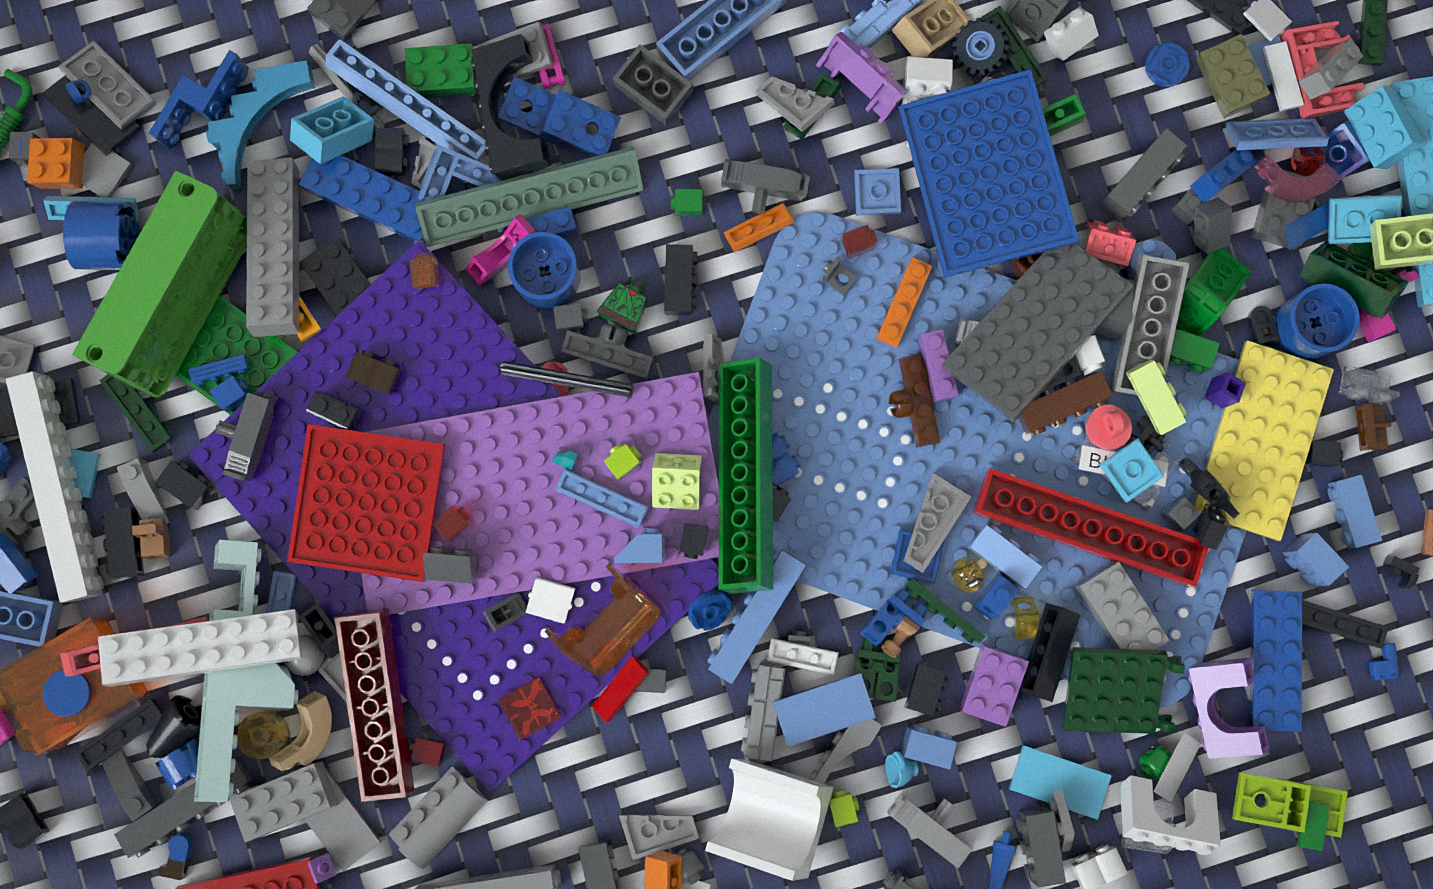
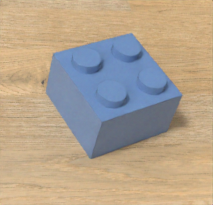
M1318 533L1302 534L1282 552L1287 557L1285 561L1292 568H1297L1302 574L1301 578L1310 586H1329L1349 568Z
M913 724V728L906 727L900 751L902 756L946 769L951 768L957 744L956 741L951 739L952 735L937 730L935 734L929 733L930 729Z

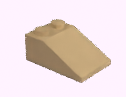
M928 0L905 15L892 31L913 57L930 58L954 40L956 33L959 34L961 31L959 28L962 25L964 27L968 25L967 22L970 19L955 0Z

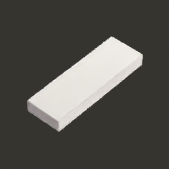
M1286 41L1265 46L1262 50L1280 112L1302 107L1304 103Z
M771 638L767 661L834 675L839 653Z

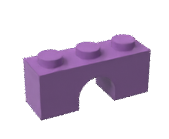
M943 329L920 334L918 342L921 355L928 369V385L933 404L955 399L958 397V391L954 376L942 368V363L949 357Z

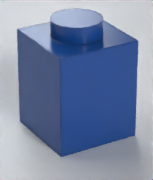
M231 376L210 390V393L222 410L230 412L245 401L249 387L242 378L238 379Z

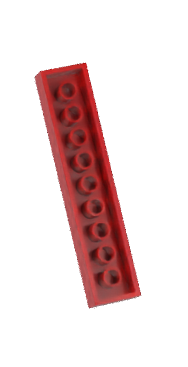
M991 468L985 472L972 514L1113 562H1120L1122 565L1186 587H1197L1209 549L1206 546L1200 545L1194 537Z

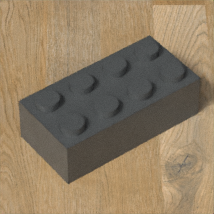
M1166 128L1101 202L1099 207L1119 223L1124 218L1128 220L1142 206L1141 203L1167 177L1173 167L1185 156L1182 151L1187 145Z

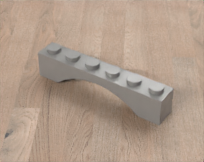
M870 719L846 727L843 732L838 731L832 740V743H834L833 748L830 752L825 751L819 761L822 763L819 770H813L808 779L824 784L831 771L842 759L852 752L871 744L882 725Z

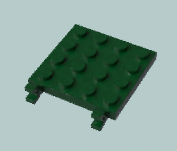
M1073 647L1062 722L1063 730L1155 734L1156 728H1159L1164 732L1174 733L1175 723L1171 722L1172 715L1158 714L1165 671L1169 669L1171 672L1184 674L1185 665L1181 663L1182 657H1168L1166 650Z

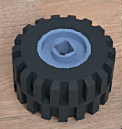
M976 18V21H968V25L965 27L962 25L959 28L961 30L960 33L955 35L956 41L953 42V54L957 60L956 62L964 71L972 76L975 75L983 78L984 76L991 77L995 72L998 74L1001 71L1000 69L1008 64L1006 62L1007 59L1011 57L1010 49H1012V44L1010 43L1009 35L998 22H994L989 18L985 20Z

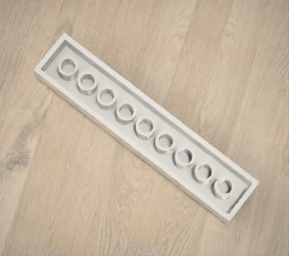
M36 372L6 378L60 603L74 602L102 595L104 584L101 576H98L96 568L98 567V559L92 551L93 539L91 533L87 531L86 523L88 519L86 512L81 507L82 494L80 489L75 487L74 483L77 473L75 468L70 465L71 449L65 441V426L59 419L58 413L61 412V408L54 397V381L50 376Z

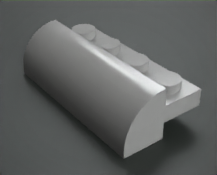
M452 766L388 835L400 847L398 850L418 867L425 869L488 800L473 784L469 783L457 768Z

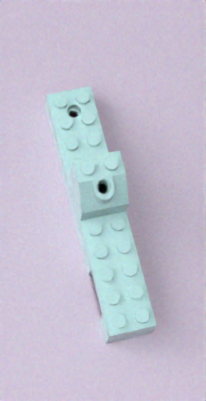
M219 540L216 544L213 569L241 571L238 611L214 609L209 615V621L250 616L254 609L257 608L258 595H254V588L258 586L260 573L256 572V566L261 560V549H257L258 542ZM271 663L205 673L194 802H228V797L233 796L234 785L229 782L230 774L235 771V759H231L232 750L237 747V735H233L234 726L238 725L239 711H235V708L289 710L293 708L294 704H297L298 690H295V684L292 682L286 666Z

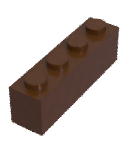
M1102 371L1033 401L1018 418L1026 435L1033 433L1036 436L1047 431L1045 426L1053 423L1054 427L1067 422L1066 417L1072 414L1076 418L1087 413L1086 408L1092 405L1098 408L1107 404V399L1113 395Z

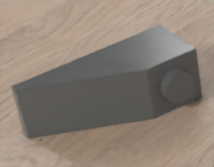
M120 749L102 762L119 803L132 822L160 805L123 749Z

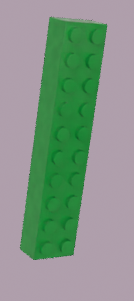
M761 358L719 364V590L731 594L773 590L772 364Z

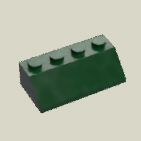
M1328 240L1310 253L1299 275L1312 285L1331 284L1342 288L1350 294L1358 307L1366 310L1370 316L1381 319L1391 310L1409 283L1385 269L1375 270L1373 263L1336 244H1329Z

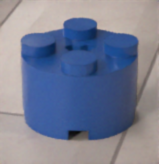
M197 738L155 763L172 790L196 777L199 749Z

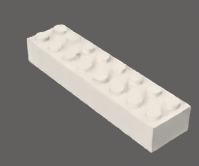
M295 609L98 637L102 685L107 687L303 659L298 614Z

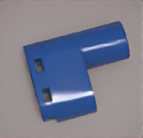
M1386 643L1382 649L1383 660L1368 662L1372 680L1400 678L1395 643Z

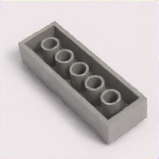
M1139 255L1134 276L1135 289L1131 322L1121 338L1111 386L1112 390L1137 395L1126 372L1150 359L1156 363L1160 362L1165 371V375H1163L1165 380L1190 263Z

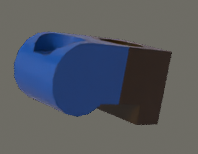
M182 833L170 839L168 843L170 852L168 862L160 866L158 876L175 880H182L187 877L194 846L193 838L189 834Z

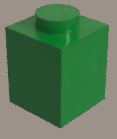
M675 189V196H671V209H675V216H702V189Z

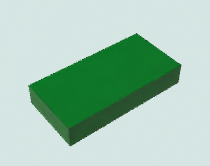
M1309 801L1305 833L1299 832L1298 847L1323 851L1329 812L1328 804Z

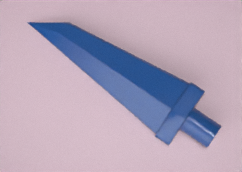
M1003 831L1001 842L996 840L993 842L989 889H1002L1017 848V846L1010 844L1011 832Z

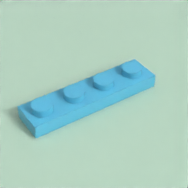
M46 196L44 199L48 220H64L67 207L72 201L131 202L136 208L135 212H133L136 222L140 218L136 198Z

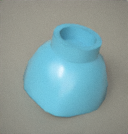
M898 751L888 755L885 761V770L890 786L893 788L904 786L912 777L917 776L918 764L916 760L905 758Z

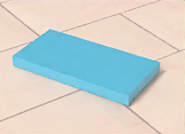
M1022 745L1009 789L1049 803V800H1052L1053 791L1063 790L1068 810L1098 820L1111 775Z

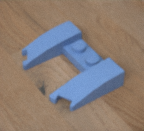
M436 144L418 199L420 201L423 198L430 200L444 196L452 175L479 187L501 180L492 175L488 165ZM499 228L498 232H502L503 228Z

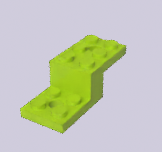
M1239 772L1232 819L1305 833L1309 801L1329 805L1325 835L1341 838L1348 791ZM1258 794H1263L1266 798L1265 804L1258 807L1255 804V797Z

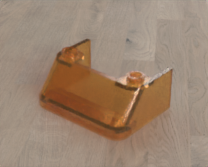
M609 563L606 565V568L616 578L610 586V592L615 598L585 630L580 627L569 628L562 636L548 628L545 630V633L563 655L596 676L608 673L659 619L661 614L660 608L637 585Z

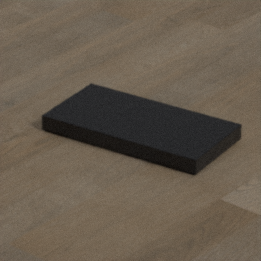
M63 76L43 92L44 97L105 156L140 130V126L135 121L121 130L89 98L80 104H76L66 88V84L71 82L66 76Z
M70 378L54 381V397L61 408V412L58 413L60 422L64 426L80 423L74 380ZM9 391L0 392V439L17 436L19 432Z

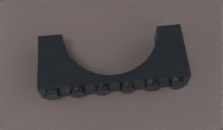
M518 34L472 49L473 58L471 59V64L476 72L477 79L474 82L480 96L478 105L483 113L484 120L481 123L487 137L485 147L490 155V162L488 164L490 172L503 181L550 167L549 149L544 141L540 138L521 140L505 134L498 119V100L504 85L519 69L533 63L530 42L522 34Z

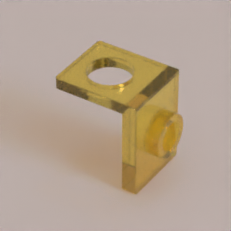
M1034 597L1013 598L1011 604L1015 614V640L1035 638L1039 624V612ZM1027 603L1031 607L1028 609H1021L1018 607V604Z

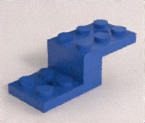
M229 50L207 88L182 76L148 134L161 145L171 149L172 145L178 142L183 127L190 122L192 112L210 122L220 120L225 114V107L231 101V96L236 95L240 82L246 79L249 67L238 54Z
M515 76L498 114L499 120L557 146L563 141L594 156L607 154L621 119L618 115L560 89L555 95ZM528 101L532 105V111L528 113L523 112L520 108V103ZM592 123L596 125L598 129L596 135H590L586 131L587 124Z

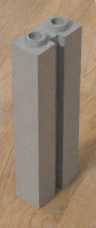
M555 864L422 884L418 885L415 889H558L559 884H561L560 870H556Z

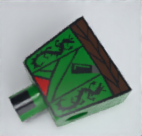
M637 277L633 278L629 287L619 283L598 308V315L636 335L648 302L647 297L640 294L646 283Z

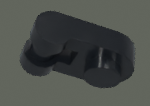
M1258 306L1252 309L1248 315V321L1254 343L1262 346L1268 343H1280V335L1271 310L1265 306ZM1267 328L1268 334L1263 335L1261 329Z

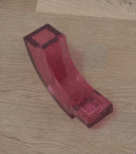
M1268 155L1254 166L1259 176L1270 182L1264 189L1274 197L1288 202L1313 200L1330 190L1342 179L1326 162L1310 176L1304 178H1297L1287 174Z

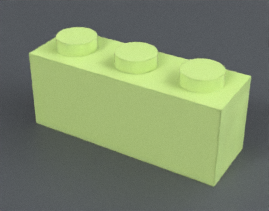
M1150 359L1126 372L1158 434L1163 435L1186 423L1184 418L1187 415L1181 403H1176L1173 397L1176 395V392L1170 382L1166 384L1163 378L1165 371L1160 362L1156 363Z

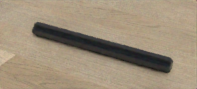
M506 361L502 362L500 367L501 374L625 397H632L634 392V386L631 383Z

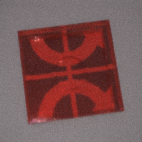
M540 677L498 699L520 740L561 718Z

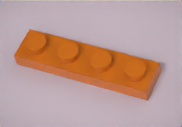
M914 257L911 258L876 340L897 348L932 265Z

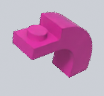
M521 214L516 216L504 234L494 244L473 256L465 270L479 286L489 281L508 267L511 250L523 237L534 233V228Z
M1405 269L1395 274L1408 282L1419 278L1416 270L1407 273ZM1359 307L1361 329L1368 342L1396 330L1389 313L1381 319L1370 316L1366 310Z

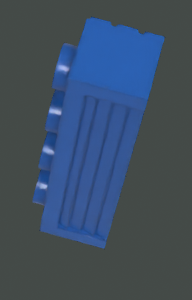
M243 354L188 370L191 382L201 386L206 384L205 382L207 381L216 382L219 381V378H229L237 373L239 375L245 374L251 369L248 357Z

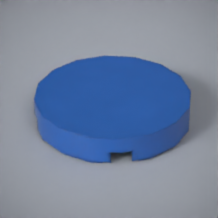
M1172 42L1156 45L1148 53L1145 60V72L1148 78L1154 84L1161 87H1173L1180 84L1188 75L1190 69L1187 52L1180 45Z
M721 590L707 591L697 597L691 604L688 611V619L698 630H712L727 619L726 614L728 611L731 612L732 602L726 593Z
M64 670L55 672L47 679L43 686L42 697L45 706L50 712L57 716L69 717L79 714L87 707L92 689L89 680L84 674L65 676Z

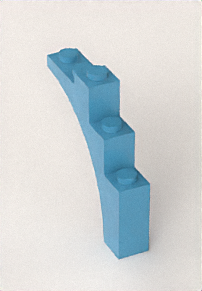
M307 60L255 69V77L252 78L255 92L231 96L232 104H229V110L233 118L208 122L209 130H206L207 140L216 149H220L218 150L220 162L224 165L222 179L224 184H227L232 190L242 189L241 166L243 154L257 124L271 109L283 100L297 93L315 89L312 67Z

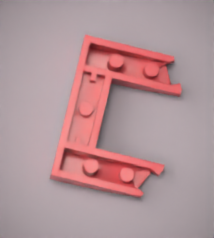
M1338 21L1289 29L1280 35L1281 42L1286 41L1297 82L1317 63L1315 51L1336 46L1351 38L1349 34L1341 38L1334 27L1339 24ZM1298 82L1304 103L1302 107H1298L1301 118H1314L1344 111L1356 103L1354 102L1356 91H1362L1364 84L1358 83L1336 87L1310 100Z

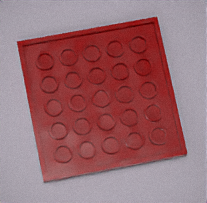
M308 424L287 562L425 582L423 552L430 551L446 444Z

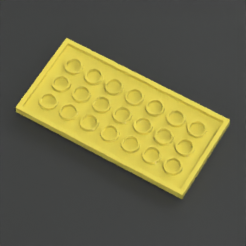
M1245 341L1234 376L1245 382L1246 385L1240 402L1223 409L1205 470L1207 469L1223 485L1230 496L1231 503L1240 513L1233 519L1225 512L1229 525L1281 541L1334 369L1250 341ZM1197 492L1193 506L1201 513L1204 505L1211 503Z

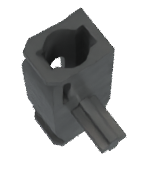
M725 159L721 187L755 193L752 212L765 214L768 196L802 202V199L807 196L810 174H799L789 169Z
M261 391L247 393L237 425L219 420L215 433L232 438L223 471L224 475L242 481L253 480V475L261 458L273 420L274 405L278 400L277 396Z

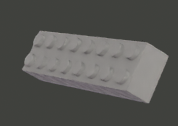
M293 158L248 161L246 327L253 337L299 333V169Z

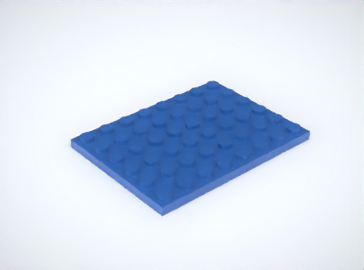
M1031 69L898 106L944 278L1079 243Z

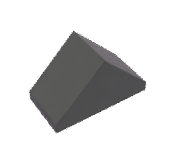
M518 592L483 611V614L493 632H496L526 615L527 606Z

